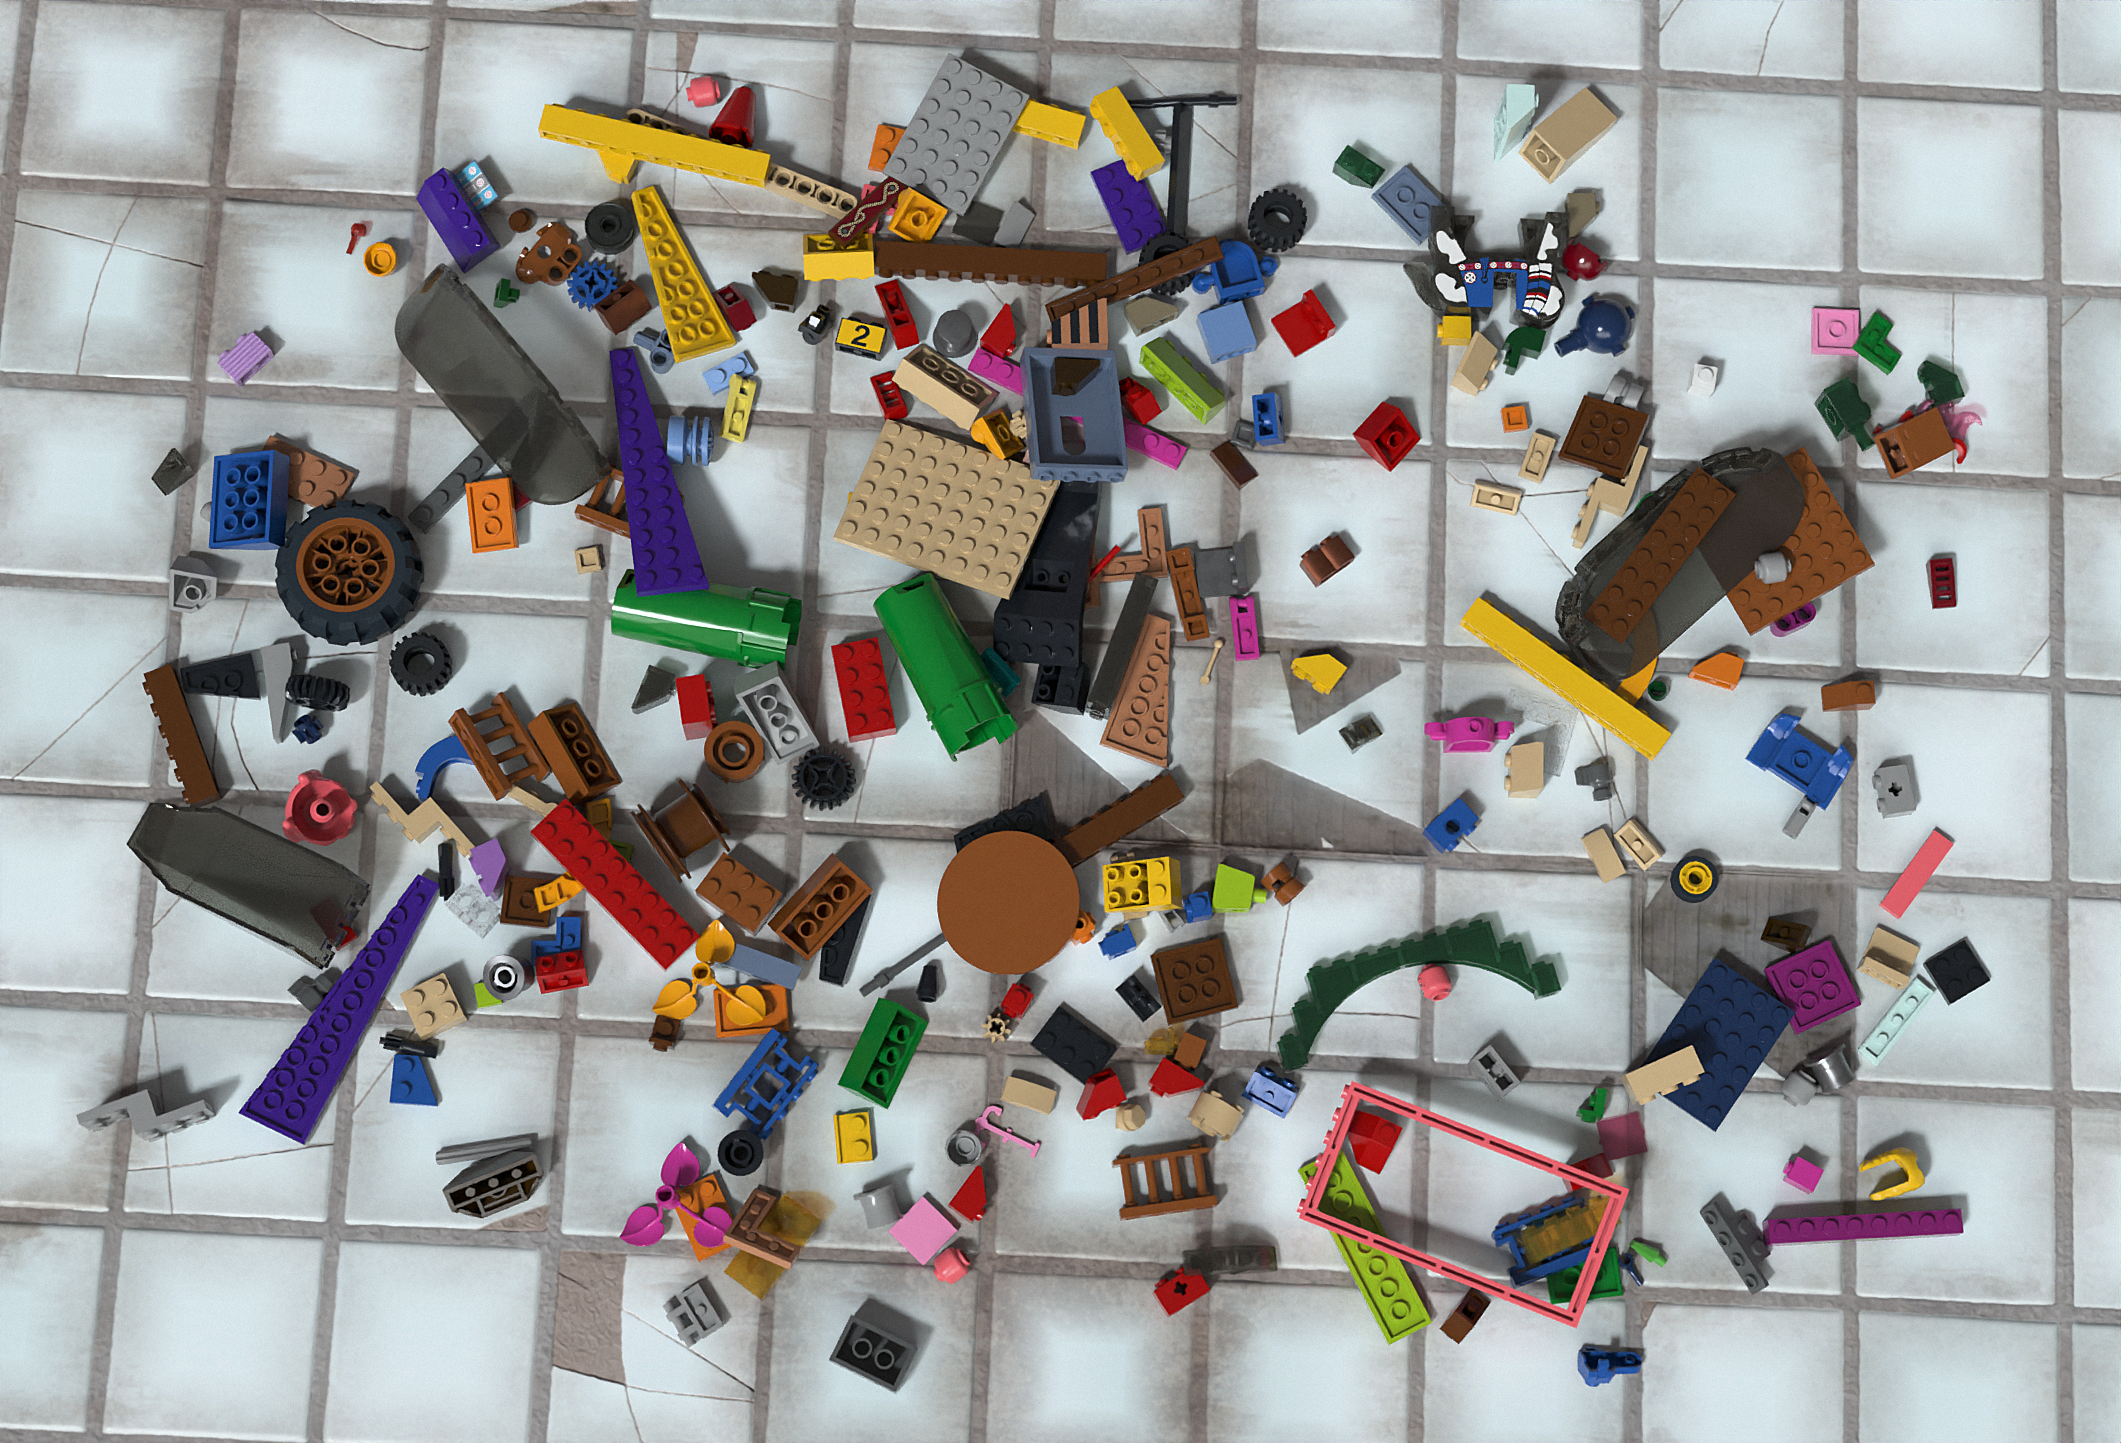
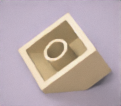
M1475 331L1451 382L1452 386L1475 397L1479 390L1484 391L1489 380L1485 376L1488 370L1493 372L1499 360L1495 358L1498 349L1480 332Z
M1544 742L1511 746L1508 753H1505L1504 766L1508 767V776L1504 778V790H1508L1509 798L1536 799L1543 790Z

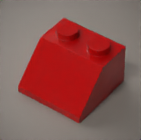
M1383 401L1352 434L1361 448L1389 472L1398 465L1421 439L1401 409Z

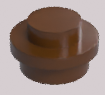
M517 210L510 215L509 226L514 232L524 233L531 228L532 218L528 212Z

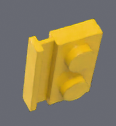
M869 1113L833 1115L837 1164L873 1161Z

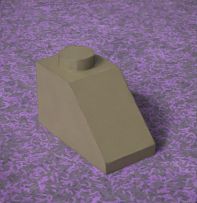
M1595 193L1567 194L1564 201L1566 245L1571 238L1576 240L1593 223L1595 216L1599 215L1600 204L1595 199Z
M1146 296L1141 299L1138 297L1131 299L1124 308V315L1136 337L1177 319L1179 312L1176 306Z

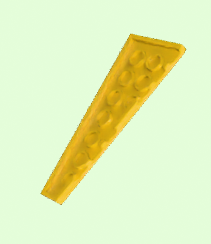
M654 186L634 191L631 198L676 363L734 347L737 342Z

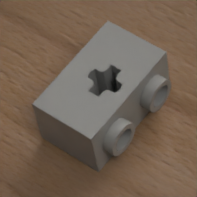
M1907 764L1883 767L1874 772L1872 784L1873 788L1877 789L1878 792L1877 809L1879 813L1882 812L1883 819L1911 815L1916 811ZM1890 788L1892 791H1896L1897 794L1895 796L1894 793H1889Z
M1491 1045L1468 1063L1497 1101L1501 1100L1521 1083Z

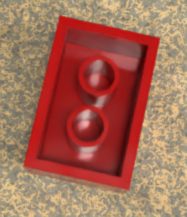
M704 674L675 678L681 721L686 740L707 738L709 733L718 726L710 680L706 681Z

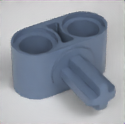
M664 329L657 339L642 331H638L634 336L633 342L651 351L649 358L653 371L658 374L669 372L675 359L671 344L665 342L669 338L667 329ZM659 357L667 359L663 364H656L655 360Z

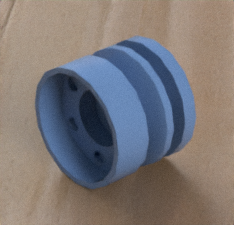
M671 415L667 441V457L670 465H684L686 456L691 455L693 466H697L700 455L702 456V466H709L714 448V430L711 424V417H704L703 427H700L699 417H695L693 426L688 427L686 416Z

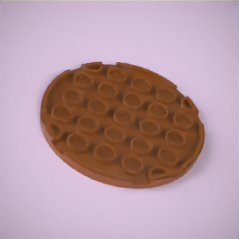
M1000 831L972 841L952 859L939 885L937 913L941 930L946 940L963 960L988 973L1019 975L1034 971L1049 963L1066 947L1078 924L1081 894L1072 867L1062 853L1053 845L1029 833Z

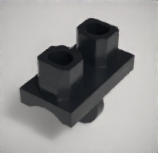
M820 304L816 312H811L799 325L798 331L802 332L806 343L810 345L818 344L822 340L823 335L832 328L834 321L830 319L832 309Z
M1134 974L1115 989L1142 1023L1162 1007Z

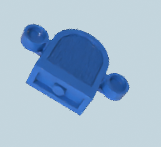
M1230 238L1220 241V245L1225 259L1210 264V275L1198 274L1192 281V289L1197 294L1207 293L1210 285H1213L1218 304L1221 306L1228 302H1236L1263 295L1265 285L1262 276L1270 277L1274 275L1277 269V262L1274 258L1268 256L1263 257L1257 262L1253 250L1248 245L1239 241H1232Z

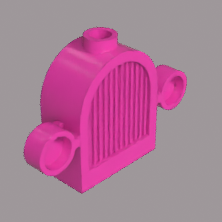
M1462 717L1449 720L1445 724L1441 722L1424 724L1425 735H1429L1431 740H1443V753L1491 752L1495 746V740H1506L1510 737V734L1515 733L1514 722L1501 721L1494 723L1493 719L1486 717Z

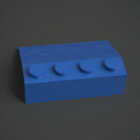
M276 450L214 456L209 533L210 549L275 550L284 547L290 468L289 456Z

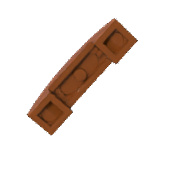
M1185 547L1166 551L1172 589L1186 641L1190 642L1209 638V629L1202 610L1190 549Z

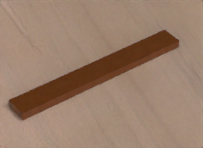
M1213 236L1045 304L1050 321H1053L1102 298H1107V306L1223 260L1225 256L1218 237Z

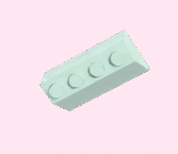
M1506 85L1494 117L1495 162H1499L1521 142L1524 133H1528V125H1531L1532 116L1535 114V107H1538L1539 95L1535 93V85Z

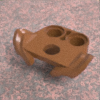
M554 221L536 232L541 238L530 251L526 246L523 248L515 269L516 275L521 282L534 284L537 281H541L551 286H559L578 265L582 257L581 249L577 245L572 244V233L561 223ZM539 247H548L551 252L550 256L545 259L539 257L537 253ZM568 251L573 252L576 255V260L568 261L564 253ZM558 269L562 277L555 279L550 275V271Z

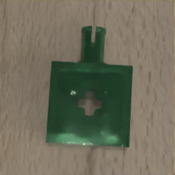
M1846 377L1824 389L1814 405L1837 442L1853 435L1862 452L1873 447L1875 442H1873L1865 429L1866 423L1872 417L1871 409L1865 401H1862L1856 384Z

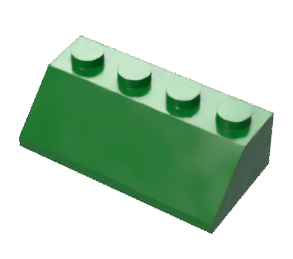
M878 998L837 1085L860 1098L888 1109L928 1022L897 1002Z

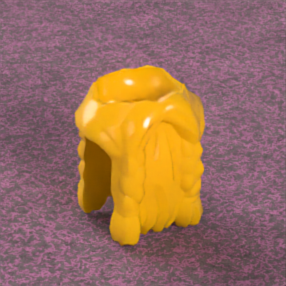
M1897 1147L1878 1154L1870 1160H1864L1858 1168L1860 1172L1891 1161H1895L1904 1172L1905 1183L1869 1196L1871 1200L1880 1201L1884 1198L1902 1195L1908 1191H1915L1925 1184L1923 1173L1916 1164L1917 1155L1912 1149Z

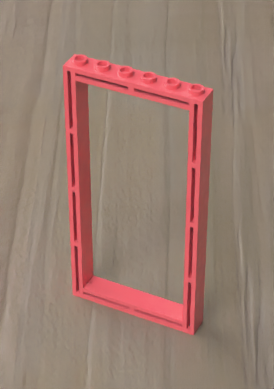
M1352 1081L1350 1085L1346 1084L1341 1098L1345 1099L1341 1108H1336L1332 1121L1336 1122L1333 1131L1328 1130L1323 1141L1327 1145L1324 1154L1319 1152L1314 1165L1318 1167L1315 1177L1310 1175L1305 1189L1309 1190L1306 1199H1301L1297 1208V1212L1300 1213L1299 1218L1577 1329L1629 1189ZM1360 1099L1610 1197L1567 1310L1317 1211Z

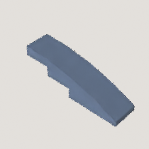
M735 943V951L732 957L724 963H717L747 976L751 975L794 991L802 971V967L737 943Z

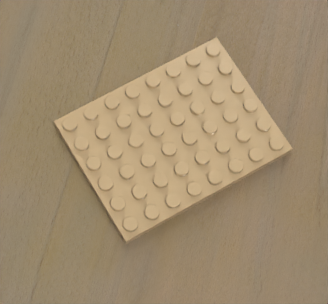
M887 419L833 538L834 541L1010 600L1061 480L1040 481L1038 479H1031L1030 466L1007 458L1001 460L992 453Z

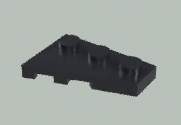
M251 653L180 668L185 693L261 700Z

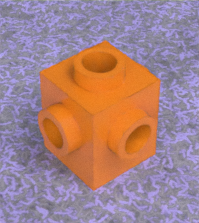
M1080 909L1078 921H1081L1084 926L1081 929L1076 928L1070 940L1075 946L1079 943L1084 945L1094 937L1093 934L1096 929L1094 917L1090 912L1085 913L1083 909Z

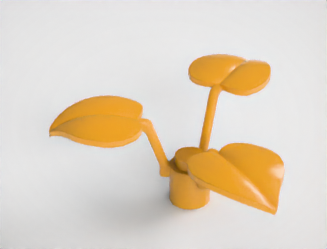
M715 920L706 927L696 944L695 953L700 963H697L692 968L691 973L694 978L692 979V991L686 982L672 981L662 989L652 1010L659 1016L675 1020H682L691 1016L697 1008V1001L693 995L696 994L698 983L701 986L714 984L732 999L727 1003L726 1013L728 1018L737 1025H750L762 1021L766 1016V1003L761 993L752 986L742 985L734 995L715 980V972L710 967L715 962L724 963L728 961L735 951V941L732 935L719 920Z

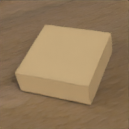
M597 546L574 550L578 575L602 571Z

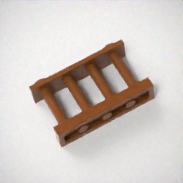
M596 462L594 465L596 473L600 474V477L588 504L584 506L577 504L574 511L576 519L631 539L629 521L627 523L619 520L620 517L618 516L626 499L623 472L617 470L616 466L611 463L603 462L601 464ZM609 478L622 482V485L610 512L604 514L598 512L597 505ZM678 490V491H679V494H680V497H681V500H682V503H683V505H684V503H685L684 495H682V494H681L682 492H681L680 490Z
M503 692L498 693L491 702L492 707L473 715H468L463 707L456 710L448 720L496 801L508 794L512 788V783L533 774L540 783L551 771L548 762L538 751L514 712L511 702L506 699ZM497 715L504 727L481 735L474 724ZM510 735L516 747L493 755L486 744ZM522 755L528 766L505 775L499 764Z
M1194 1144L1188 1146L1189 1150L1133 1158H1131V1154L1116 1156L1117 1160H1112L1111 1164L1112 1168L1120 1167L1126 1203L1123 1204L1124 1208L1119 1209L1120 1221L1216 1208L1218 1205L1217 1196H1210V1192H1207L1202 1155L1209 1154V1147L1203 1148V1144ZM1192 1157L1198 1191L1196 1198L1186 1199V1195H1183L1178 1163L1180 1158ZM1168 1160L1174 1197H1172L1171 1202L1162 1203V1199H1159L1154 1162ZM1144 1164L1150 1199L1147 1201L1148 1205L1138 1206V1202H1135L1130 1165Z

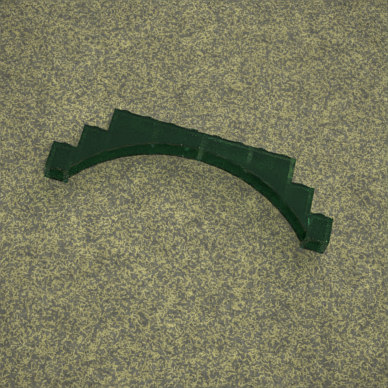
M1482 919L1468 923L1469 927L1463 929L1455 926L1446 929V933L1437 936L1435 932L1423 936L1421 941L1414 942V939L1403 941L1400 943V947L1392 949L1391 946H1385L1377 949L1378 953L1369 955L1368 952L1355 955V960L1346 962L1345 959H1340L1332 962V966L1323 968L1322 965L1308 969L1309 973H1306L1304 977L1312 1002H1308V999L1295 1002V1007H1292L1290 1010L1297 1036L1294 1037L1293 1033L1281 1036L1280 1041L1275 1045L1283 1073L1306 1067L1309 1063L1307 1055L1322 1025L1334 1010L1360 988L1389 973L1427 964L1465 965L1505 977L1531 992L1535 1000L1558 994L1561 991L1553 963L1546 964L1545 961L1532 964V969H1530L1522 943L1514 944V941L1510 940L1501 943V948H1498L1490 921L1483 923Z

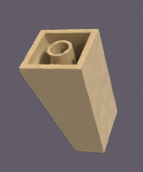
M1585 87L1537 125L1518 154L1549 184H1552L1606 135L1618 118Z

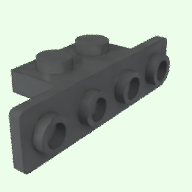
M1717 1202L1700 1211L1702 1218L1750 1293L1754 1295L1769 1286L1757 1263L1771 1255L1746 1214L1743 1213L1729 1222Z

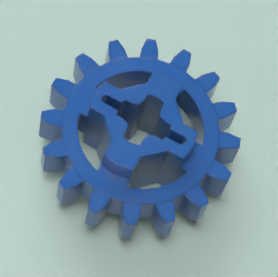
M585 261L584 268L577 265V273L570 272L573 280H567V285L571 287L568 289V294L572 296V302L577 303L579 301V308L582 309L584 306H587L588 312H591L594 305L618 288L615 285L618 283L617 278L612 277L614 275L613 270L609 269L606 271L605 263L598 267L597 261L593 262V266H589V263ZM599 274L602 275L607 280V282L605 280H601ZM594 279H595L596 285L593 286V289H592V291H591V293H590L589 287L592 286V284H593V282H594ZM577 290L585 293L586 298L582 297Z

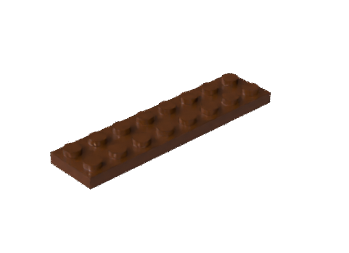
M1697 467L1583 617L1619 644H1622L1736 494L1700 467Z

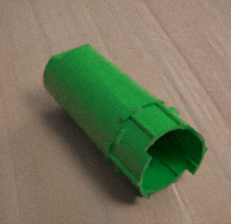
M634 569L626 570L617 586L611 616L612 635L738 662L737 666L754 669L761 668L777 660L782 670L786 669L787 644L797 645L802 618V600L792 598L791 593L756 586L744 588L708 581L709 589L637 597Z
M927 573L892 586L875 600L873 608L927 713V721H931L933 724L931 730L937 732L953 762L958 761L955 754L982 745L993 737L1001 744L1019 730L1018 723L1002 696L1003 689L999 683H995L934 574Z

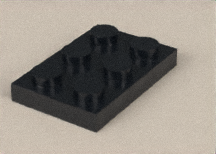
M1058 1006L1030 1043L1031 1047L1084 1086L1089 1077L1101 1072L1117 1050L1060 1006Z

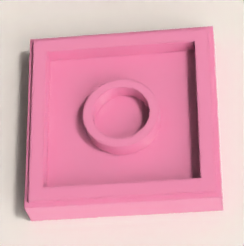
M1813 308L1811 310V354L1859 355V353L1851 348L1859 336V310Z
M922 1196L888 1232L924 1266L958 1230Z

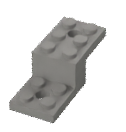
M146 1089L77 1114L76 1116L81 1126L88 1130H93V1132L107 1128L108 1123L114 1121L122 1123L131 1119L135 1134L144 1140L153 1142L162 1139L163 1134L167 1132L178 1133L186 1130V1125L206 1123L210 1121L209 1117L215 1115L213 1106L203 1099L163 1114L157 1096Z

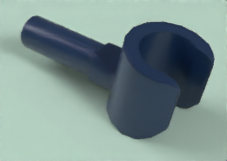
M1626 1253L1625 1255L1630 1263L1623 1264L1619 1258V1267L1627 1270L1636 1284L1640 1286L1643 1282L1632 1266L1633 1257L1631 1254Z

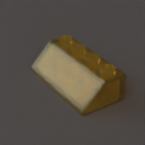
M783 1194L759 1230L801 1247L802 1251L821 1227L822 1221L803 1206ZM740 1250L724 1273L763 1302L788 1269Z

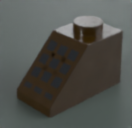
M1054 358L1050 369L1052 394L1075 396L1096 377L1100 367V360Z

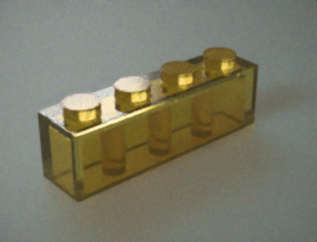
M1601 1195L1587 1201L1588 1206L1581 1209L1579 1205L1565 1211L1566 1216L1558 1219L1557 1215L1544 1220L1545 1225L1536 1229L1535 1225L1522 1230L1523 1235L1518 1238V1241L1530 1266L1595 1237L1610 1197L1607 1196L1602 1199ZM1618 1218L1615 1227L1622 1223L1620 1218Z

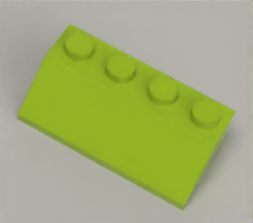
M1158 337L1141 347L1139 363L1204 426L1224 408L1226 400L1222 391L1216 387L1213 388L1202 372L1197 373L1185 356H1179L1171 342L1168 340L1164 341L1161 337Z

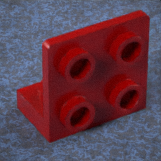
M1312 289L1303 293L1302 300L1271 319L1272 325L1295 358L1334 336L1336 325Z

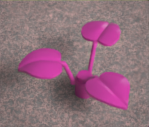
M682 1142L678 1143L671 1150L661 1169V1179L665 1185L659 1187L655 1194L658 1201L659 1215L652 1207L643 1206L636 1209L629 1216L625 1228L620 1235V1238L626 1243L641 1247L657 1243L665 1232V1227L660 1222L663 1219V1207L672 1210L677 1206L700 1221L694 1228L695 1239L700 1245L713 1248L725 1243L723 1242L724 1234L732 1223L730 1216L721 1208L709 1207L705 1210L703 1217H700L680 1202V1195L675 1191L680 1188V1184L683 1186L693 1184L700 1174V1163L697 1157Z

